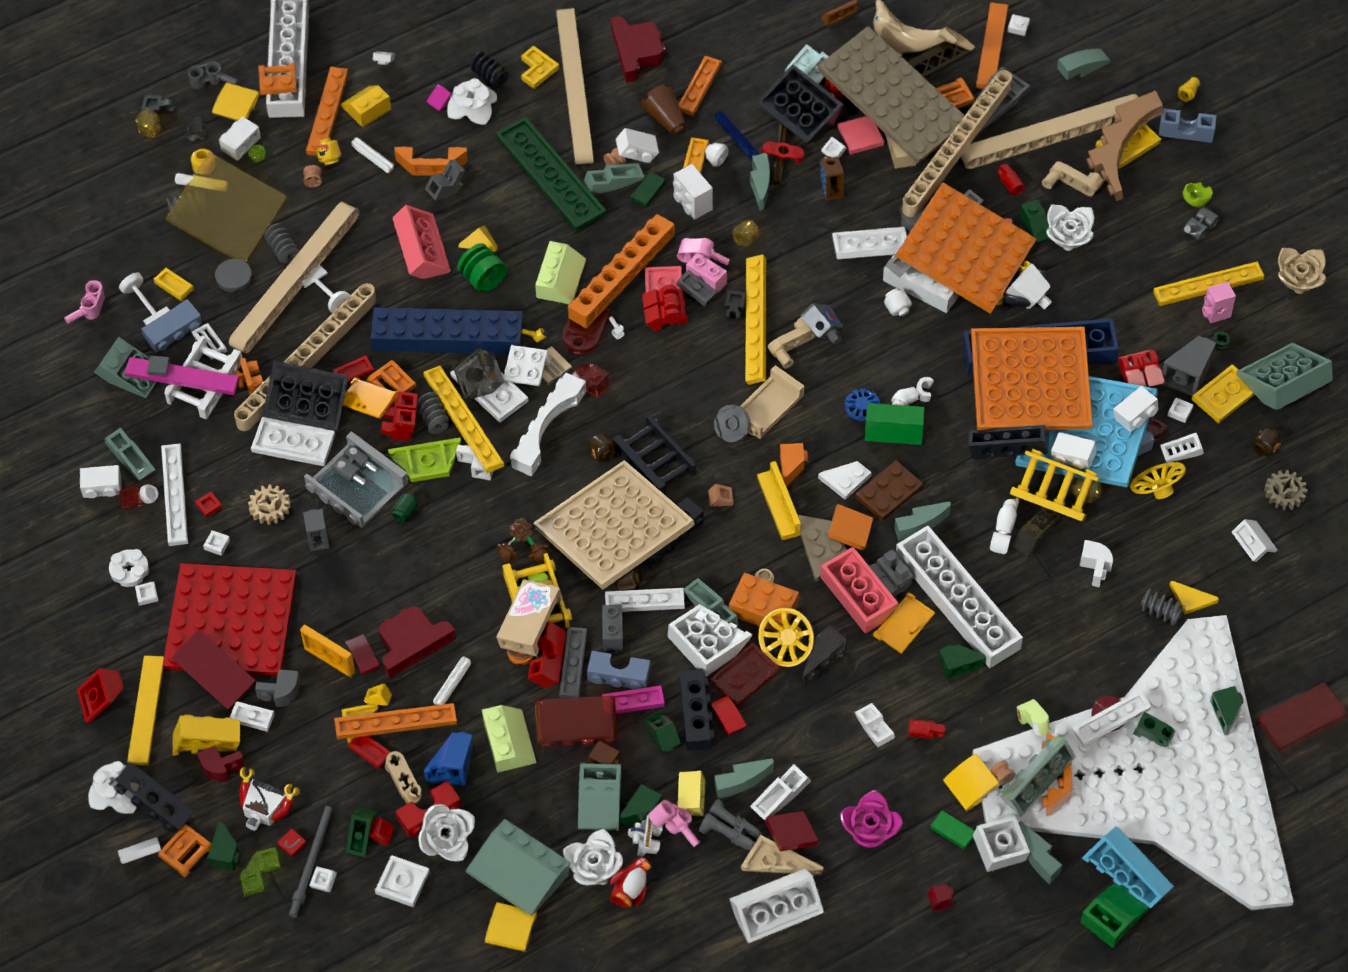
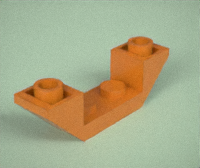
M395 147L396 161L412 175L432 176L443 174L450 160H456L460 166L468 162L467 148H449L448 159H414L413 147Z
M1052 734L1046 735V740L1042 741V747L1047 740L1053 739L1054 736ZM1072 762L1062 772V778H1059L1058 788H1048L1046 796H1043L1042 807L1046 808V816H1051L1071 798Z

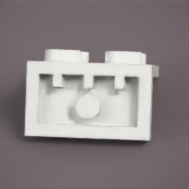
M511 345L503 378L504 381L540 386L544 366L551 363L548 351Z

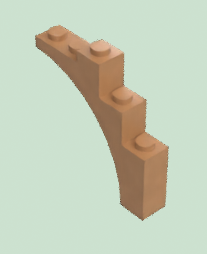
M1156 91L1115 106L1116 114H1114L1116 123L1102 129L1103 136L1100 139L1103 146L1088 151L1089 159H1087L1089 168L1094 169L1098 174L1101 173L1103 180H1107L1109 184L1107 186L1111 196L1114 195L1116 201L1123 199V192L1118 179V170L1124 148L1131 137L1142 126L1163 114V105Z

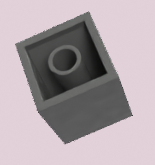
M1198 336L1166 359L1162 371L1165 383L1162 385L1193 396L1199 391L1212 364L1216 342Z

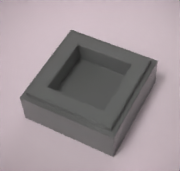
M150 356L147 370L148 375L167 377L170 363L169 357Z

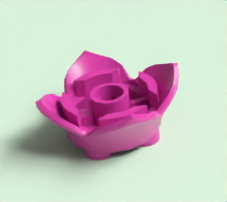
M876 790L865 794L860 799L857 807H846L840 813L844 828L853 836V839L858 844L864 847L883 845L887 839L893 837L899 831L903 824L900 815L889 811L886 799ZM869 822H873V826H869Z

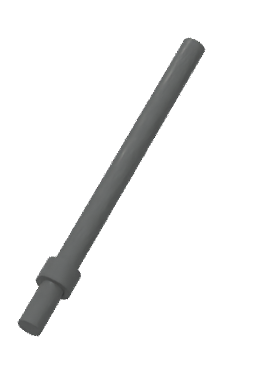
M326 806L298 889L293 894V904L289 916L292 918H297L300 906L305 901V891L333 811L332 807Z

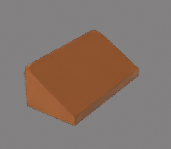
M853 0L821 16V19L826 26H829L857 13V0Z

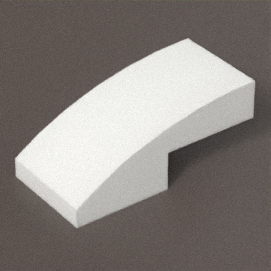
M872 703L855 712L862 727L877 747L895 738L893 731L883 721V715Z

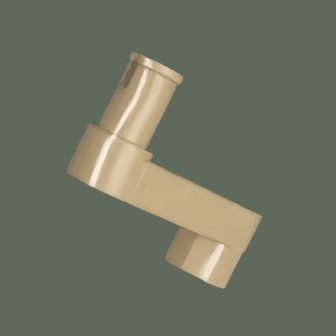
M1056 162L1049 170L1050 173L1042 180V185L1047 189H1051L1059 179L1080 192L1093 196L1104 180L1096 172L1086 176L1062 162Z
M799 318L794 324L795 330L778 337L768 345L769 351L774 357H777L783 368H789L793 364V359H791L787 351L816 336L802 318Z
M396 751L389 753L386 757V770L390 773L405 802L409 804L413 801L417 805L421 799V787L417 784L403 755ZM391 760L398 761V765H391ZM401 775H403L404 777H409L407 779V784L409 786L408 789H406V785L403 781H399Z

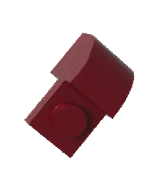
M216 745L197 752L203 772L209 779L216 782L229 781L228 773L237 772L242 767H245L240 751L223 758L220 757Z

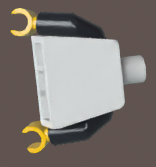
M1025 261L1024 267L1021 265L1019 267L1021 275L1005 291L1006 294H1002L996 305H1001L1004 302L1030 309L1038 303L1043 309H1046L1052 302L1044 295L1050 288L1045 272L1035 267L1032 263L1030 264L1028 261Z

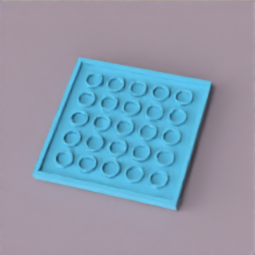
M1089 376L1092 429L1047 430L1049 436L1048 454H1043L1042 457L1052 460L1051 450L1059 432L1095 441L1097 452L1089 470L1097 473L1096 477L1100 478L1099 482L1128 487L1149 418L1143 422L1141 427L1134 429L1130 433L1115 420L1114 408L1140 386ZM1142 386L1154 397H1157V389ZM1017 456L1016 466L1027 468L1031 456ZM1038 460L1035 469L1047 471L1049 463ZM1056 466L1054 473L1066 475L1067 470ZM1076 469L1084 473L1086 471L1085 469ZM1074 473L1073 477L1085 479L1084 476Z

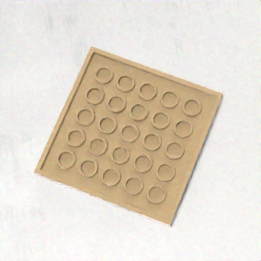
M625 460L534 522V527L602 590L695 525L691 517Z

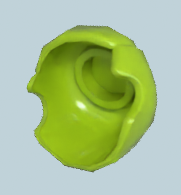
M1201 182L1196 184L1189 183L1183 190L1185 201L1196 208L1205 206L1213 195L1211 187L1204 188Z

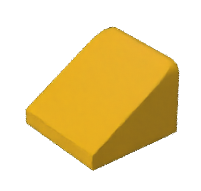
M381 684L368 689L364 702L386 706L389 704L392 694L386 684Z

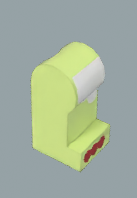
M1035 699L1017 706L1019 721L1022 724L1029 723L1033 728L1034 734L1043 736L1051 731L1048 723L1049 716Z

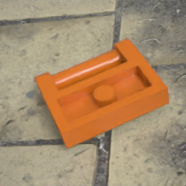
M295 63L282 66H259L261 95L297 92ZM290 72L287 75L265 76V74Z
M962 78L936 88L957 109L974 103L975 98Z
M393 360L371 374L366 380L368 383L385 388L378 381L382 378L397 392L409 393L416 388V383Z
M185 824L159 851L158 855L182 876L186 877L190 873L189 870L206 852H210L212 844ZM197 843L201 845L184 865L180 863Z

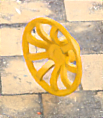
M1179 462L1163 463L1151 467L1136 476L1131 482L1130 488L1137 494L1154 493L1156 499L1166 498L1174 492L1172 484L1183 477L1186 468ZM1160 468H1162L1161 478L1159 477L1156 471ZM1151 472L1155 480L1146 476V474ZM1179 475L1175 480H1172L1174 476Z
M779 608L770 612L761 622L758 634L759 644L764 655L771 662L779 666L791 667L802 663L810 655L814 644L813 628L801 612L791 608ZM782 613L784 626L778 624L773 619V616ZM787 613L797 616L792 625L788 622ZM801 620L805 623L808 630L802 631L798 627ZM769 621V623L779 631L766 632L764 630L766 624ZM809 635V645L805 646L801 643L803 636ZM764 637L778 638V640L766 647ZM782 645L777 659L769 653L772 649ZM795 646L805 651L804 655L799 659L795 653ZM788 648L793 660L791 662L783 661L784 654Z

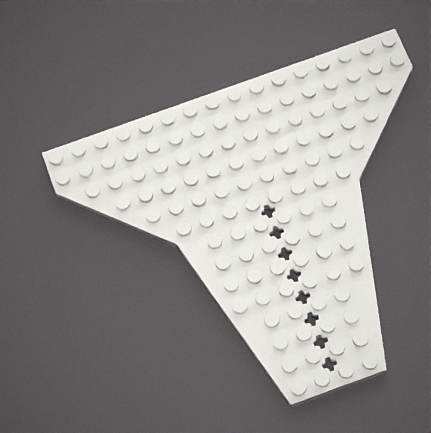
M1227 615L1188 619L1127 695L1120 698L1122 701L1141 690L1152 706L1151 710L1146 713L1170 725L1175 730V735L1168 747L1159 746L1154 741L1133 734L1143 714L1125 723L1119 730L1110 731L1082 746L1073 733L1072 728L1092 717V709L1049 723L1051 731L1048 734L1064 737L1076 756L1072 761L1071 798L1051 816H1046V808L1042 807L1043 796H1046L1047 789L1022 817L1000 797L1002 790L1006 785H1011L1016 779L1015 777L1010 782L1004 784L1002 789L996 788L983 797L982 808L985 824L1015 815L1018 823L1022 821L1033 831L1100 839L1117 826L1131 842L1156 845L1251 910L1293 905L1291 889ZM1235 686L1237 691L1242 694L1244 703L1228 735H1224L1210 699L1212 692ZM1033 729L974 749L973 755L976 753L989 771L996 763L1007 760L1009 768L1014 770L1017 775L1021 769H1025L1029 765L1030 759L1035 754L1038 755L1042 751V741L1046 740V735H1036ZM1140 766L1144 770L1142 773H1139L1137 770L1134 771V769ZM1116 769H1121L1124 772L1122 773V776H1119V774L1114 773V771H1116ZM1097 771H1101L1104 774L1102 775V778H1099L1098 775H1094V773H1096ZM1077 773H1081L1084 776L1082 780H1079L1078 777H1074V775H1076ZM1055 779L1048 788H1058V779Z

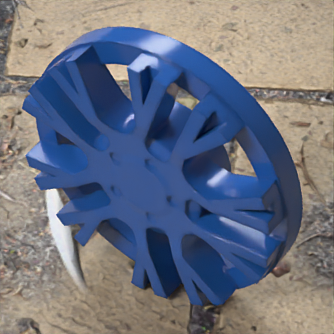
M866 388L853 390L845 400L847 414L855 420L866 421L863 413L867 412V403L880 404V399L874 391L865 390Z

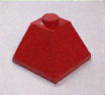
M99 668L77 689L86 723H90L123 689L119 671Z

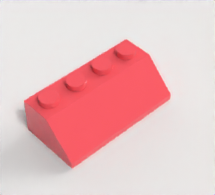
M405 205L392 218L409 274L426 279L449 273L451 271L434 215Z
M854 547L821 565V579L865 634L881 625L898 606L896 599Z

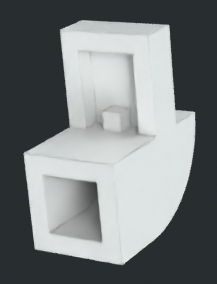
M458 445L456 450L457 461L472 464V477L491 480L493 471L490 473L485 472L468 445Z
M1085 540L1080 566L1095 569L1092 586L1100 587L1101 580L1105 581L1106 572H1111L1113 557L1105 545Z

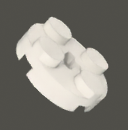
M124 550L112 555L109 572L114 582L120 583L124 587H132L140 584L145 575L147 576L149 565L146 557L140 550ZM128 565L134 566L131 568V571H127L124 568Z

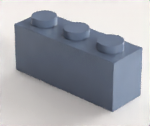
M187 299L141 328L142 336L155 353L165 350L175 340L178 341L189 331L196 330L201 324V315Z

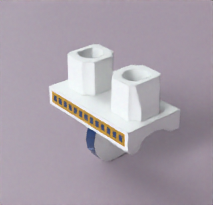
M649 814L647 815V820L642 821V824L635 823V827L628 830V835L633 838V843H639L637 853L639 856H644L646 853L656 854L660 848V841L651 839V835L659 836L662 826L654 825L649 818Z

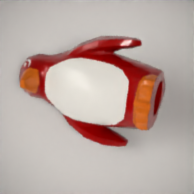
M638 858L631 865L618 871L612 877L610 884L615 883L610 896L611 902L624 908L631 907L633 901L634 906H638L646 893L647 872L651 867L645 858Z

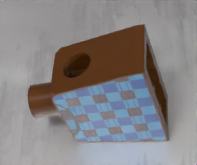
M826 156L820 161V176L826 201L844 198V172L839 158ZM830 179L835 181L834 185H832Z

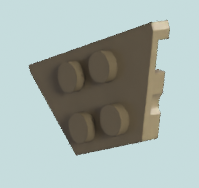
M798 515L801 523L800 536L816 582L821 579V565L847 550L844 543L827 537L832 521Z

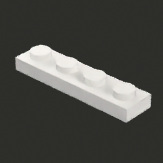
M683 588L605 592L606 605H622V612L684 609Z
M1140 690L1074 726L1072 731L1081 745L1085 746L1144 712L1151 710L1152 706Z

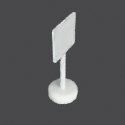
M318 265L310 272V275H307V279L299 280V282L305 288L315 282L331 297L328 302V309L333 313L351 295L345 291L333 294L319 281L320 278L328 273Z
M133 273L120 283L119 289L124 294L135 291L152 314V316L143 321L148 325L170 310L168 307H165L156 313L138 289L143 283V277L140 273Z

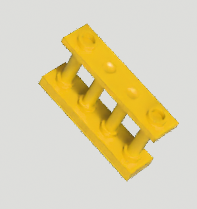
M1034 449L1031 452L1026 451L1025 454L1031 456L1021 485H1018V488L1012 487L1010 494L1084 522L1086 514L1082 513V506L1092 480L1100 481V478L1096 477L1097 473L1087 469L1084 473L1042 457V452ZM1038 460L1049 463L1039 492H1036L1034 495L1028 493V486ZM1057 466L1067 470L1057 499L1054 498L1052 502L1046 499V493ZM1074 473L1084 476L1085 479L1075 506L1072 505V508L1064 506V499Z
M547 553L544 554V564L523 570H512L510 563L502 565L503 575L512 603L520 588L516 584L519 578L547 571L550 580L540 583L545 585L552 584L558 587L553 572L556 571L553 559L549 560ZM562 599L555 603L558 604L561 613L550 615L547 622L555 623L563 620L566 629L570 627L569 620H572L570 609L565 608Z

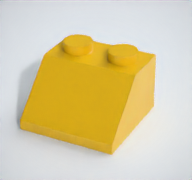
M379 85L368 86L341 104L362 127H365L391 110L389 95Z

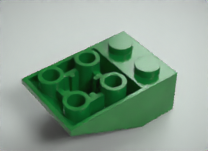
M1114 883L1096 897L1083 911L1081 923L1114 948L1150 907L1130 894L1129 889L1124 885L1119 886L1117 883Z

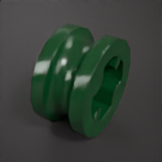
M1218 331L1214 334L1212 341L1216 342L1215 348L1221 350L1228 347L1230 336L1226 332Z

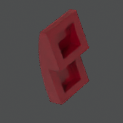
M364 634L345 642L361 675L380 668Z

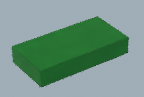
M944 811L939 813L930 826V829L964 850L974 838L973 834L975 831Z

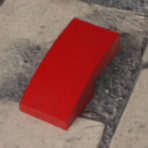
M728 696L710 703L718 722H721L728 736L746 729V723Z

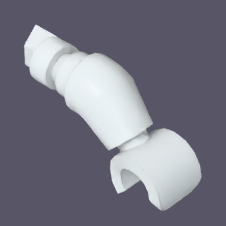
M923 377L918 381L916 389L910 387L898 390L891 400L892 405L909 406L917 400L929 402L931 394L930 392H924L922 388L929 389L932 387L934 380L930 377Z
M1018 497L1013 500H1006L998 513L996 531L998 533H993L990 550L993 552L1007 553L1011 536L1008 534H1011L1017 517Z

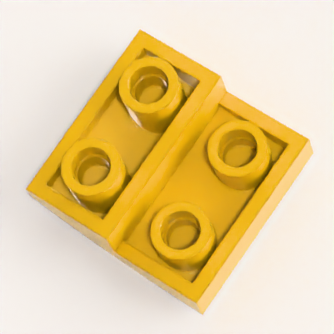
M226 83L216 100L212 113L238 121L241 117L248 120L250 111L255 108L260 93Z
M976 753L956 767L943 780L966 811L982 802L985 795L999 787V782Z
M496 903L485 943L525 951L531 937V930L537 911L530 916L518 907Z

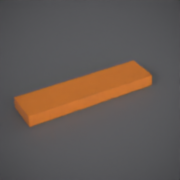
M708 56L704 57L678 104L682 113L691 116L695 115L721 67L720 60Z

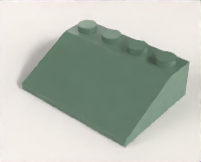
M1294 343L1236 371L1237 376L1265 405L1276 410L1333 381L1331 360Z
M1054 736L1052 740H1047L1042 747L1043 750L1038 755L1035 754L1030 759L1029 765L1017 773L1013 783L1006 785L1002 790V795L1000 796L1002 800L1021 817L1075 759L1076 756L1064 737Z
M504 819L486 840L467 868L466 873L532 916L568 877L570 862Z

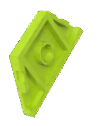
M461 438L388 449V453L395 464L407 472L408 479L411 482L447 477L450 475L457 457L456 450L458 445H461Z

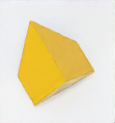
M485 226L479 227L459 244V248L469 249L476 244L483 243L491 251L495 252L498 250L497 244Z

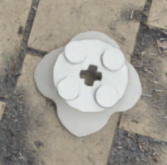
M472 79L456 86L448 103V118L461 119L463 116H468L472 122L486 125L492 113L491 103L497 101L496 93L480 83L478 79Z
M1051 205L1047 215L1049 228L1046 233L1052 241L1063 247L1066 251H1071L1073 248L1092 240L1093 232L1091 228L1094 223L1092 208L1080 207L1073 212H1069L1064 206Z
M116 761L97 770L89 791V804L91 808L102 810L112 806L120 813L131 814L135 812L137 807L130 802L131 799L125 795L118 794L114 790V786L111 785L126 765ZM131 783V788L134 791H138L139 785Z
M442 804L431 806L424 816L422 830L419 834L420 849L430 856L441 855L450 861L463 860L468 852V842L466 839L474 829L475 817L465 810H451ZM442 828H448L449 830L446 832L448 834L446 837L441 835Z
M604 829L594 832L589 836L586 844L573 843L563 849L564 858L570 862V869L574 872V879L582 885L607 884L609 879L617 873L623 864L622 855L615 851L614 841Z

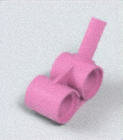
M684 238L677 253V258L685 263H688L697 253L707 259L712 258L724 265H727L730 260L714 252V243L707 238Z
M92 280L87 283L85 288L86 296L81 300L80 309L64 317L67 324L83 315L87 319H95L99 316L105 299L103 287L99 281Z
M663 800L649 813V818L654 825L661 827L665 824L666 828L673 834L682 832L693 847L700 843L688 827L692 818L686 809Z

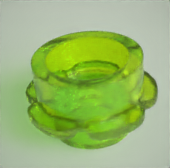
M254 145L250 147L248 154L253 161H261L265 158L266 150H264L265 148L262 145Z

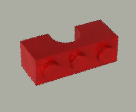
M551 622L546 623L537 642L543 657L530 661L528 674L529 680L544 688L559 683L566 636L565 630Z
M448 781L430 791L434 805L442 804L451 810L462 808L459 796ZM413 801L395 811L397 821L409 838L419 836L424 816L428 809H419Z

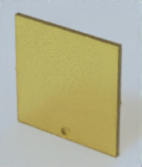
M209 152L190 182L185 185L186 188L165 220L229 257L246 262L287 196Z

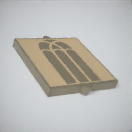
M552 346L547 349L551 357V363L544 366L542 379L548 385L558 378H562V375L572 369V366Z

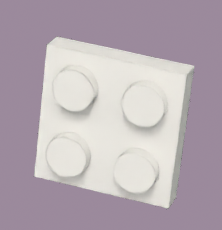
M391 855L375 889V893L414 907L430 870L429 868Z

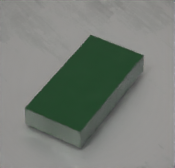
M649 172L631 195V201L647 207L664 186L665 179Z

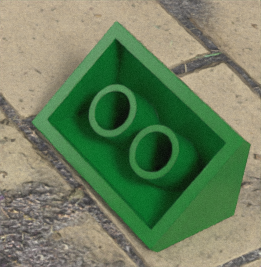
M867 403L865 441L922 445L924 407Z

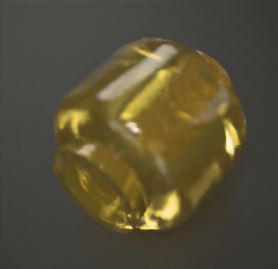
M147 109L141 111L136 117L138 132L141 135L153 137L160 131V119L156 112Z
M743 220L733 229L734 241L743 247L751 245L760 236L757 224L751 220Z
M1078 478L1076 484L1072 485V495H1075L1076 500L1085 478ZM1092 480L1084 501L1085 503H1094L1101 496V484L1095 480Z

